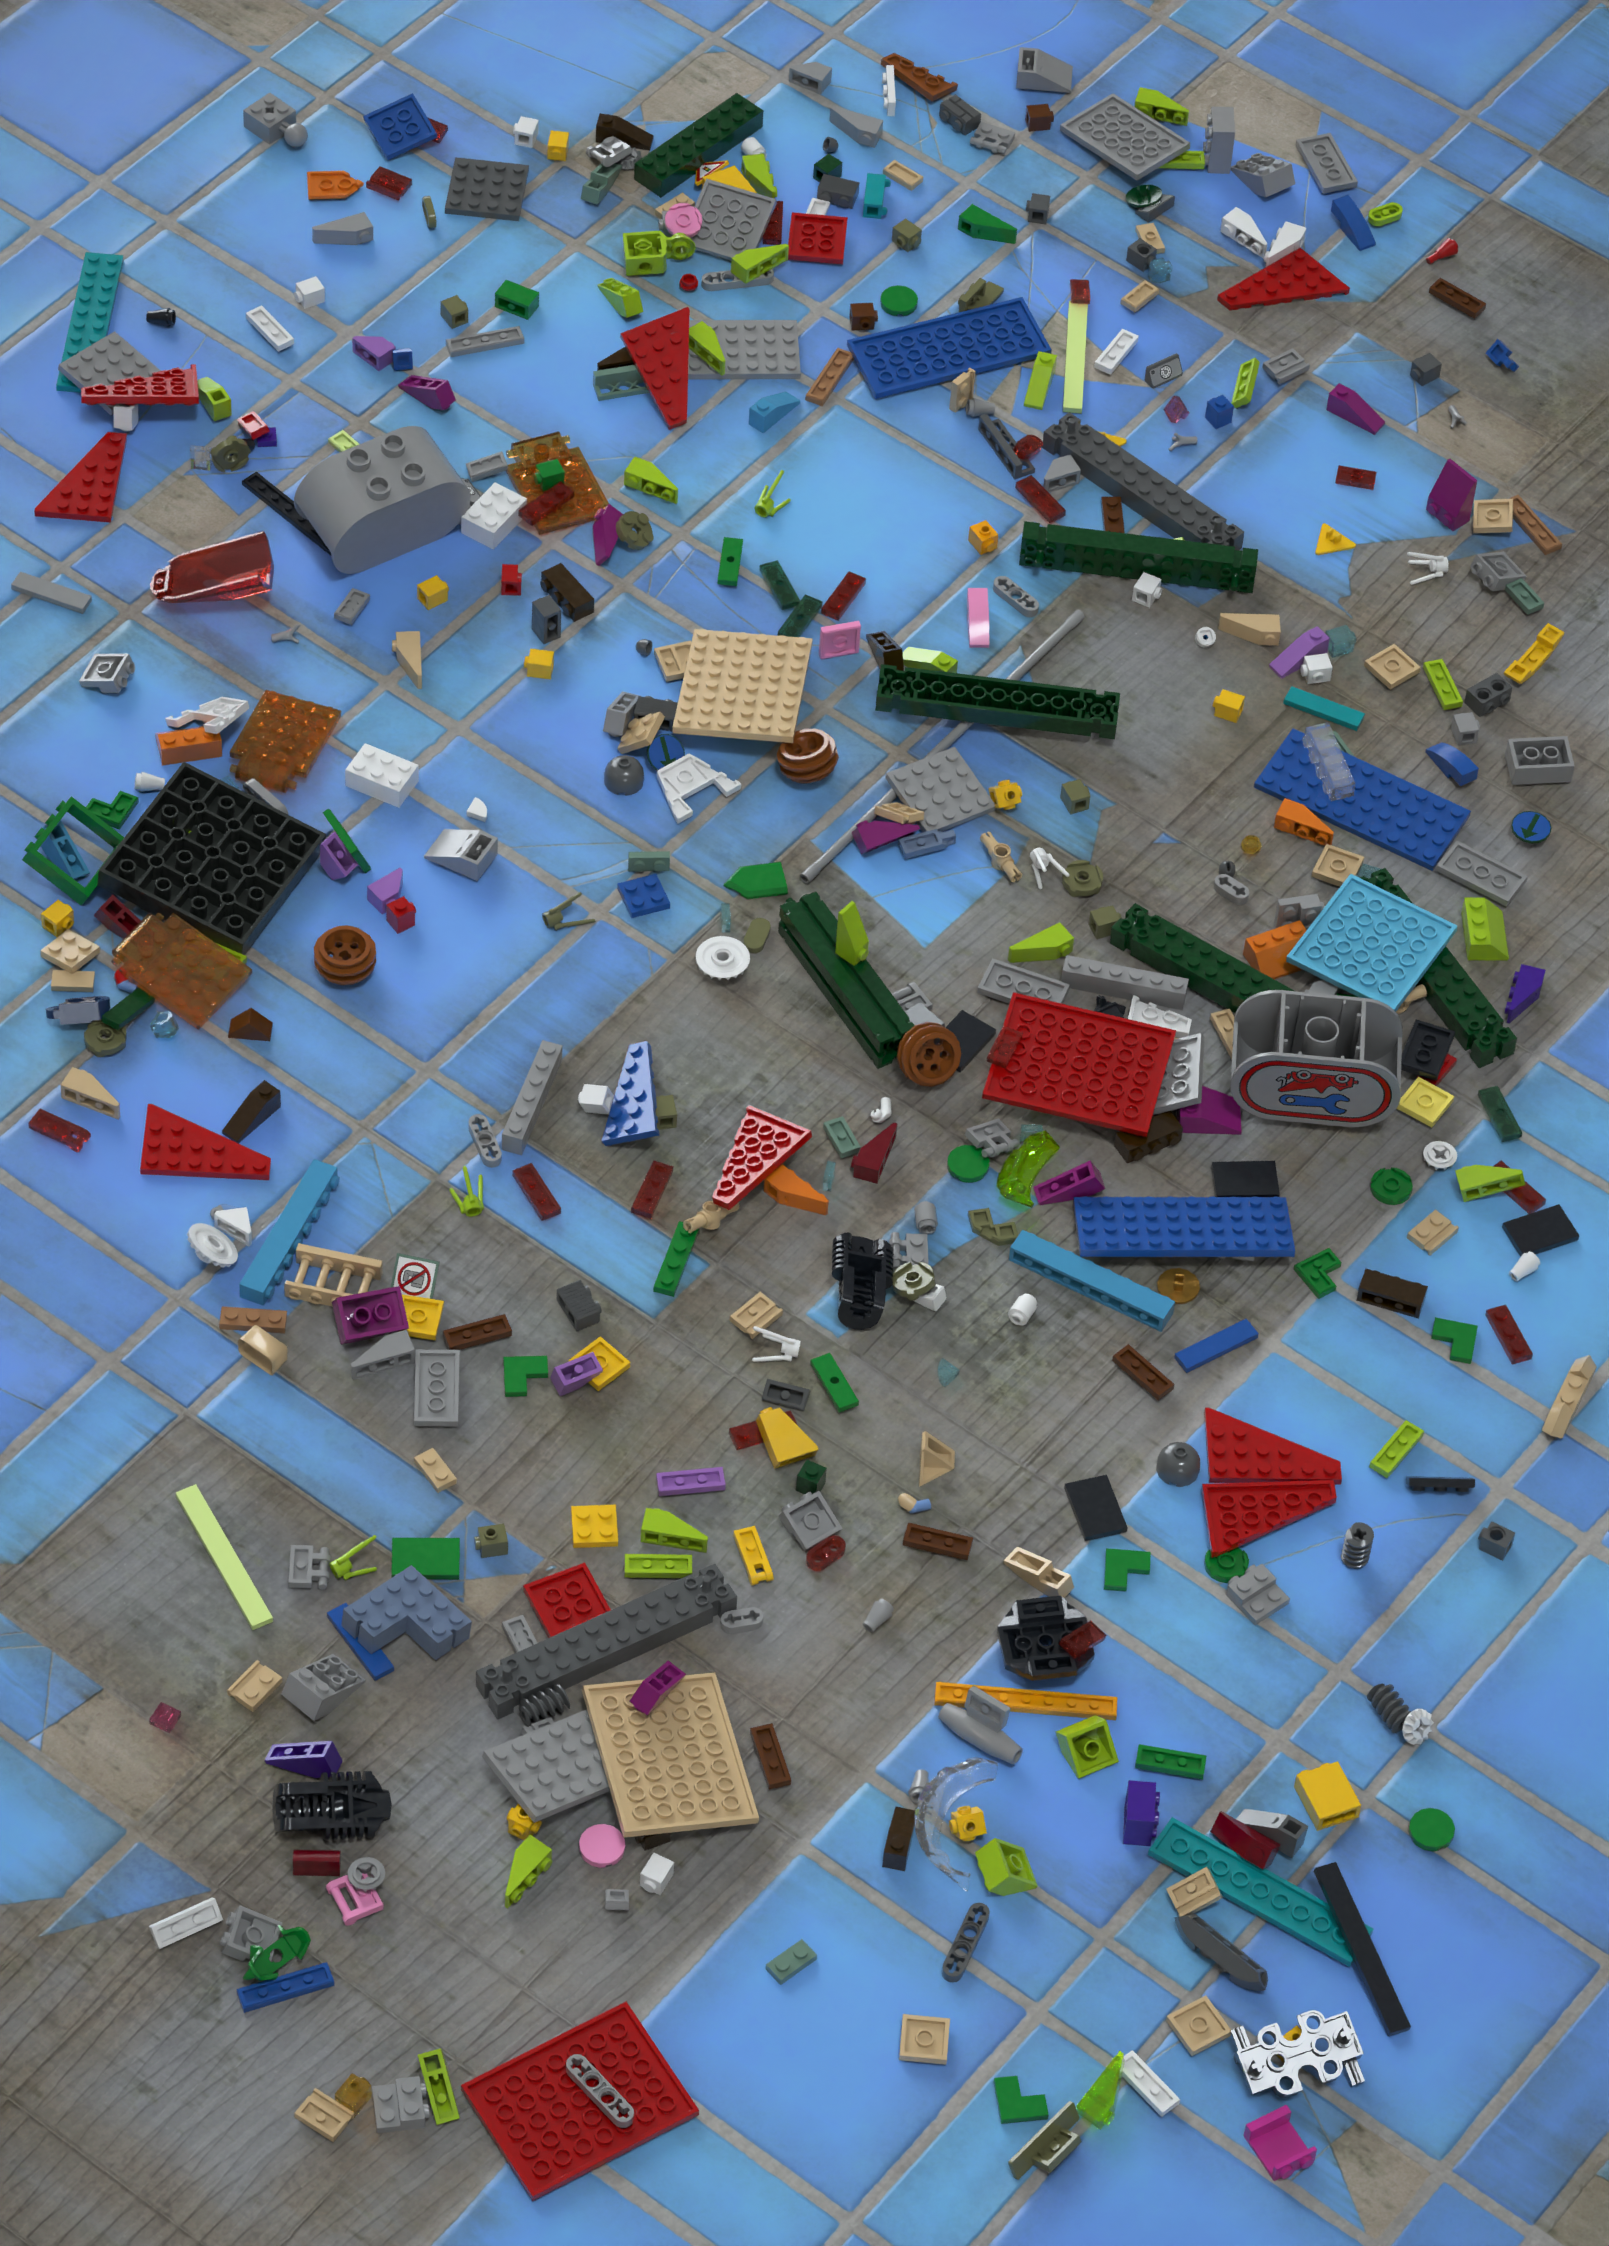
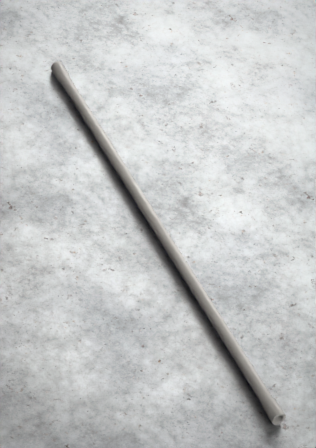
M1075 610L1006 679L1018 681L1071 629H1074L1085 618L1084 613L1080 610ZM961 721L924 758L947 750L974 722ZM893 788L819 859L800 874L799 878L804 884H809L854 839L851 832L857 828L856 825L865 820L870 823L878 816L874 814L875 806L882 807V805L889 804L898 797Z

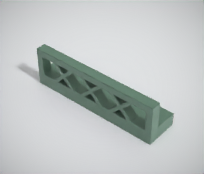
M635 365L593 371V387L598 401L650 393L647 387L638 386L639 383H644ZM620 386H627V387H629V389H628V390H622V389H619V387H620ZM600 389H608L611 391L609 393L601 394Z

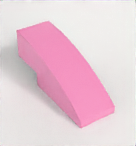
M968 588L967 622L969 648H989L988 589Z

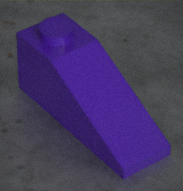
M333 1741L273 1744L265 1758L266 1764L313 1778H321L322 1772H327L328 1778L330 1772L337 1774L343 1761Z

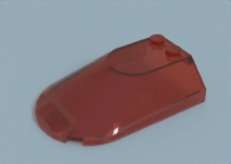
M261 531L182 553L168 561L169 565L164 569L159 568L153 575L150 583L153 595L158 600L167 603L232 601L258 593H266L272 590L274 563L269 540L265 532Z

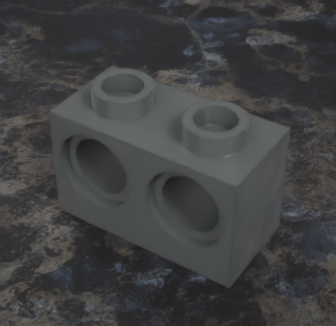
M1495 673L1468 688L1464 703L1481 717L1491 713L1497 707L1507 704L1511 699L1512 686L1498 673Z

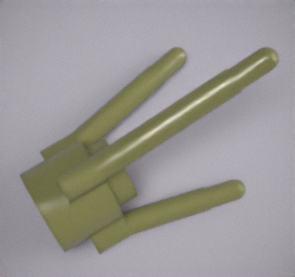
M578 892L549 911L542 913V918L547 928L554 927L555 930L563 927L595 922V919L566 923L560 922L563 920L561 911L572 905V901L582 895L581 892Z

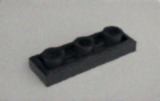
M1406 1476V1484L1412 1486L1413 1491H1425V1487H1434V1491H1447V1487H1454L1457 1492H1469V1488L1475 1487V1479L1466 1477Z

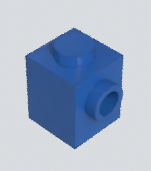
M1224 395L1212 398L1207 401L1205 418L1215 429L1232 423L1234 406Z

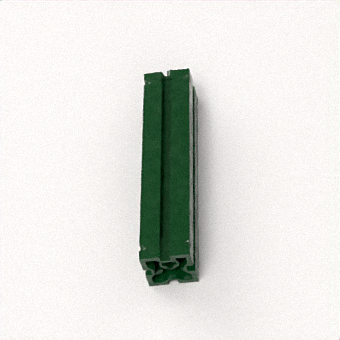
M815 891L805 894L797 903L792 898H788L783 905H780L779 917L781 920L779 921L778 933L785 939V943L868 1057L874 1061L876 1068L879 1069L891 1064L892 1060L897 1058L899 1043L903 1036L915 1025L913 1022H910L908 1015L866 959L854 966L835 953L838 920L824 901L820 900L818 893Z

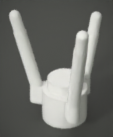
M1415 552L1407 553L1408 556L1431 559L1409 560L1408 563L1429 565L1430 571H1434V574L1411 581V585L1435 577H1443V573L1448 571L1447 557Z
M1036 848L1031 851L1032 868L1034 869L1039 889H1042V883L1038 869L1046 872L1049 862L1066 877H1069V873L1053 859L1051 854H1047L1043 848Z
M756 1326L753 1327L754 1331L763 1334V1338L782 1343L781 1353H785V1355L753 1358V1362L791 1361L792 1357H798L801 1341L787 1338Z

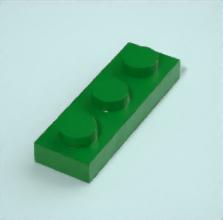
M1139 1744L1135 1768L1203 1780L1207 1756Z

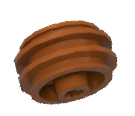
M815 728L796 731L793 743L782 742L777 752L781 773L797 783L820 781L834 770L839 759L835 740L829 734Z
M345 925L329 929L317 939L314 946L315 968L322 977L332 983L339 985L358 983L367 978L374 970L376 965L375 942L369 934L357 927Z
M933 1022L915 1025L907 1031L899 1043L897 1052L899 1068L904 1075L920 1086L929 1087L942 1084L952 1077L959 1066L961 1058L960 1043L954 1033L942 1025ZM935 1038H940L938 1044L934 1043ZM921 1063L922 1067L918 1070L916 1066Z

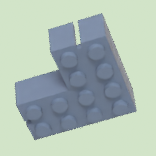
M411 1565L344 1608L341 1626L354 1638L358 1637V1642L370 1654L406 1632L432 1658L437 1660L451 1651V1646L455 1648L469 1639L472 1621Z

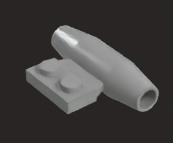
M972 1686L968 1690L964 1705L966 1710L950 1703H946L942 1707L938 1718L959 1737L988 1755L1011 1764H1015L1020 1759L1023 1749L1001 1730L1007 1724L1010 1707L976 1686Z

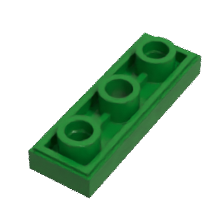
M724 537L717 584L737 586L743 539Z
M831 1353L810 1360V1365L839 1413L859 1406V1400Z

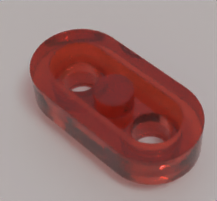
M1026 435L1017 441L1013 451L1018 458L1029 459L1040 452L1043 442L1035 435Z
M833 1535L814 1546L807 1553V1566L812 1570L821 1571L841 1558L845 1553L846 1547L844 1539Z

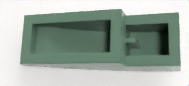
M614 163L609 167H605L600 164L591 172L590 180L583 185L581 199L598 205L613 186L622 169V165Z

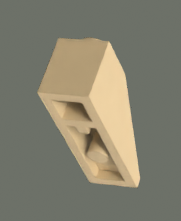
M1220 613L1219 630L1257 645L1279 646L1281 633L1279 615Z
M420 631L396 632V640H392V652H396L398 663L417 689H422Z
M72 1067L61 1083V1098L119 1120L120 1103L92 1074Z

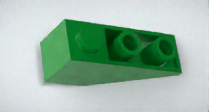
M973 204L959 215L958 230L972 238L1010 244L1016 243L1017 228Z

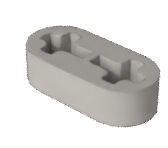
M1226 874L1216 876L1214 890L1218 894L1237 905L1247 903L1249 889L1245 885Z
M755 1607L727 1611L721 1616V1629L728 1634L754 1631L763 1624V1613ZM732 1620L734 1624L730 1625V1623L727 1621Z

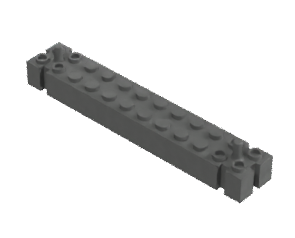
M1070 412L1059 419V425L1053 424L1044 431L1043 449L1053 456L1056 453L1060 457L1071 454L1081 469V475L1113 497H1121L1123 504L1174 539L1183 537L1185 541L1234 546L1235 550L1242 548L1243 530L1234 524L1227 525V519L1089 425H1081V420Z
M712 1564L699 1570V1576L696 1578L690 1574L501 1659L500 1666L496 1668L493 1664L477 1670L476 1687L484 1699L489 1698V1708L496 1719H501L514 1713V1707L520 1706L521 1699L525 1698L528 1700V1696L532 1694L536 1696L537 1692H544L548 1687L552 1689V1686L555 1684H559L563 1689H567L713 1622V1616L718 1615L721 1619L722 1614L725 1612L736 1610L737 1595L729 1583L723 1585V1574L716 1564Z

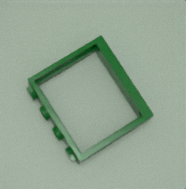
M71 796L67 802L61 801L55 809L58 811L56 816L51 814L45 822L47 828L43 829L41 827L34 836L37 841L28 844L25 848L27 854L22 860L70 898L82 905L98 885L99 869L88 884L83 887L37 850L66 812L114 848L113 851L124 837Z

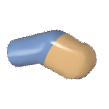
M902 1493L898 1497L899 1505L909 1513H918L931 1509L929 1499L917 1501L907 1493Z

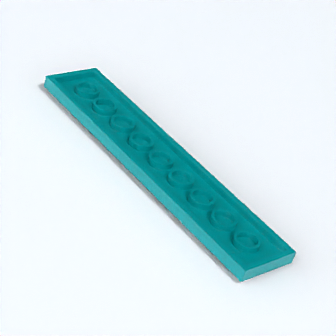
M85 253L61 363L108 336L124 261L123 255ZM59 371L56 390L81 393V389Z
M1173 1817L1148 1851L1149 1856L1187 1877L1208 1867L1221 1895L1348 1967L1354 1962L1328 1903L1269 1870L1259 1868L1233 1850ZM1365 1924V1927L1369 1935L1371 1936L1373 1933V1928Z

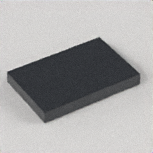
M963 1010L945 1027L954 1033L960 1043L961 1058L956 1070L961 1073L996 1034L995 1028Z
M1416 1019L1402 1052L1401 1070L1437 1081L1456 1032Z
M1275 1161L1212 1162L1211 1169L1215 1197L1280 1196Z
M1560 1204L1504 1222L1502 1225L1503 1230L1520 1257L1523 1253H1528L1529 1251L1538 1254L1579 1240L1578 1232Z
M1107 1475L1065 1484L1064 1489L1084 1541L1127 1532L1128 1527Z

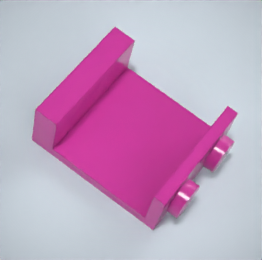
M1287 2105L1246 2124L1244 2138L1273 2181L1280 2178L1286 2179L1294 2171L1310 2167L1315 2161L1317 2152L1315 2146L1309 2149L1306 2147L1289 2122L1291 2111Z

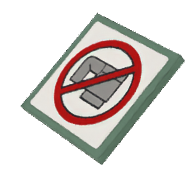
M397 1253L391 1287L400 1286L403 1295L433 1299L440 1262Z

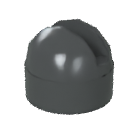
M832 137L825 138L823 142L824 151L833 153L838 149L839 145L836 139Z
M647 639L639 640L636 643L637 652L648 656L652 651V641Z
M1223 861L1219 866V875L1226 874L1233 877L1235 875L1234 863Z

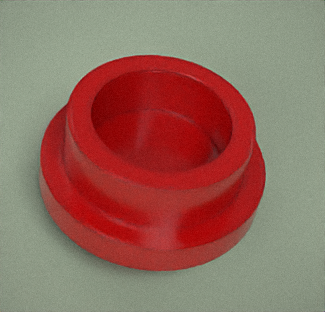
M685 274L680 279L679 285L683 290L693 291L698 287V280L693 274Z

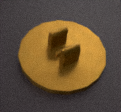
M1171 1268L1159 1276L1157 1289L1159 1294L1169 1297L1175 1301V1304H1186L1198 1296L1200 1284L1197 1277L1190 1271L1182 1268Z

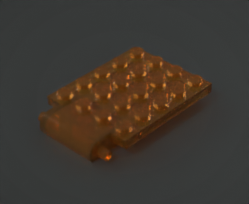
M559 431L512 443L511 450L506 451L507 458L513 457L516 462L509 464L506 472L517 493L527 498V513L539 535L595 521L596 518L594 516L600 508L604 509L609 504L580 448L568 449L566 443H570L569 435L561 436ZM558 459L565 472L564 486L542 491L539 484L536 485L533 474L536 473V464Z
M265 690L230 750V757L240 760L238 765L231 764L230 772L235 773L236 780L247 782L253 778L264 788L286 793L288 788L295 790L297 787V782L293 781L295 775L304 778L308 776L341 718V710L301 700L293 696L279 694L275 691Z
M157 913L155 916L147 914L112 950L114 958L111 962L115 966H118L121 962L124 963L119 968V972L199 1030L252 974V969L176 914L172 913L165 922H162L164 917L160 913Z

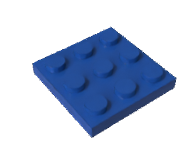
M413 93L363 116L366 125L387 160L437 138L435 129Z

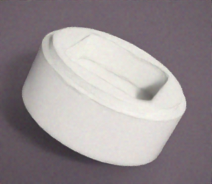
M1209 627L1200 628L1195 635L1196 643L1203 648L1212 646L1216 639L1215 632Z

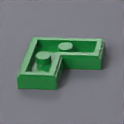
M120 791L111 804L92 798L86 808L109 826L120 830L138 804L139 799L136 796Z
M1327 1248L1295 1264L1293 1270L1314 1295L1320 1299L1336 1291L1337 1286L1327 1274L1340 1268L1342 1262L1330 1248Z
M1435 1317L1431 1339L1452 1343L1450 1360L1471 1364L1478 1326Z
M547 1356L503 1357L505 1397L527 1396L526 1378H548Z
M1106 1548L1104 1590L1126 1591L1128 1573L1149 1575L1151 1552Z
M1018 2076L994 2078L993 2082L1001 2124L1048 2119L1049 2114L1045 2094L1021 2096Z

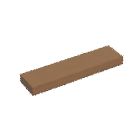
M840 348L836 349L806 394V401L820 406L825 404L854 360L851 352Z
M1519 495L1509 498L1513 499V519L1545 555L1562 548V543Z

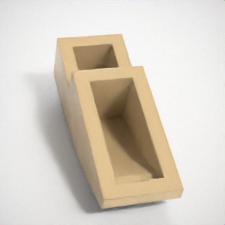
M1016 1547L1004 1560V1564L1015 1574L1049 1597L1061 1595L1065 1598L1074 1588L1070 1574L1053 1568L1052 1561L1020 1547Z

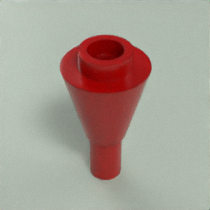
M1447 238L1434 254L1426 258L1427 263L1430 265L1438 259L1457 254L1458 244L1455 240Z

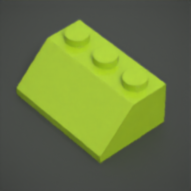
M1464 897L1461 915L1467 960L1508 961L1509 955L1502 910L1486 898Z

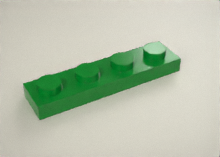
M678 1222L655 1281L653 1292L672 1297L675 1296L699 1234V1229L689 1233L684 1229L683 1222Z

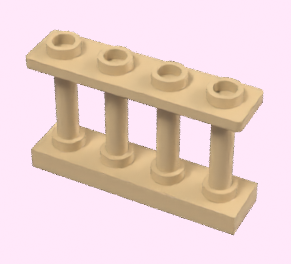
M298 1243L296 1263H299L300 1266L295 1281H285V1297L293 1300L308 1301L313 1304L332 1306V1302L336 1298L354 1295L345 1293L351 1275L363 1277L358 1294L368 1292L372 1279L381 1280L383 1274L382 1261ZM309 1266L321 1268L315 1286L303 1284ZM330 1270L342 1272L336 1291L324 1288Z

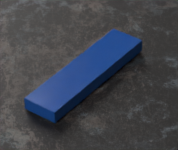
M1244 1319L1175 1353L1174 1358L1183 1370L1188 1373L1257 1339L1259 1333L1247 1319Z
M347 1603L327 1612V1618L374 1681L394 1671L393 1664L381 1648L370 1654L358 1642V1637L354 1638L341 1626L343 1609L349 1606Z
M325 1962L279 1976L275 1980H265L236 1990L243 2012L246 2013L335 1985L328 1963Z

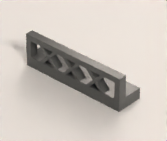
M987 413L980 415L978 430L1014 480L1035 473L1034 466L1000 419L992 421Z

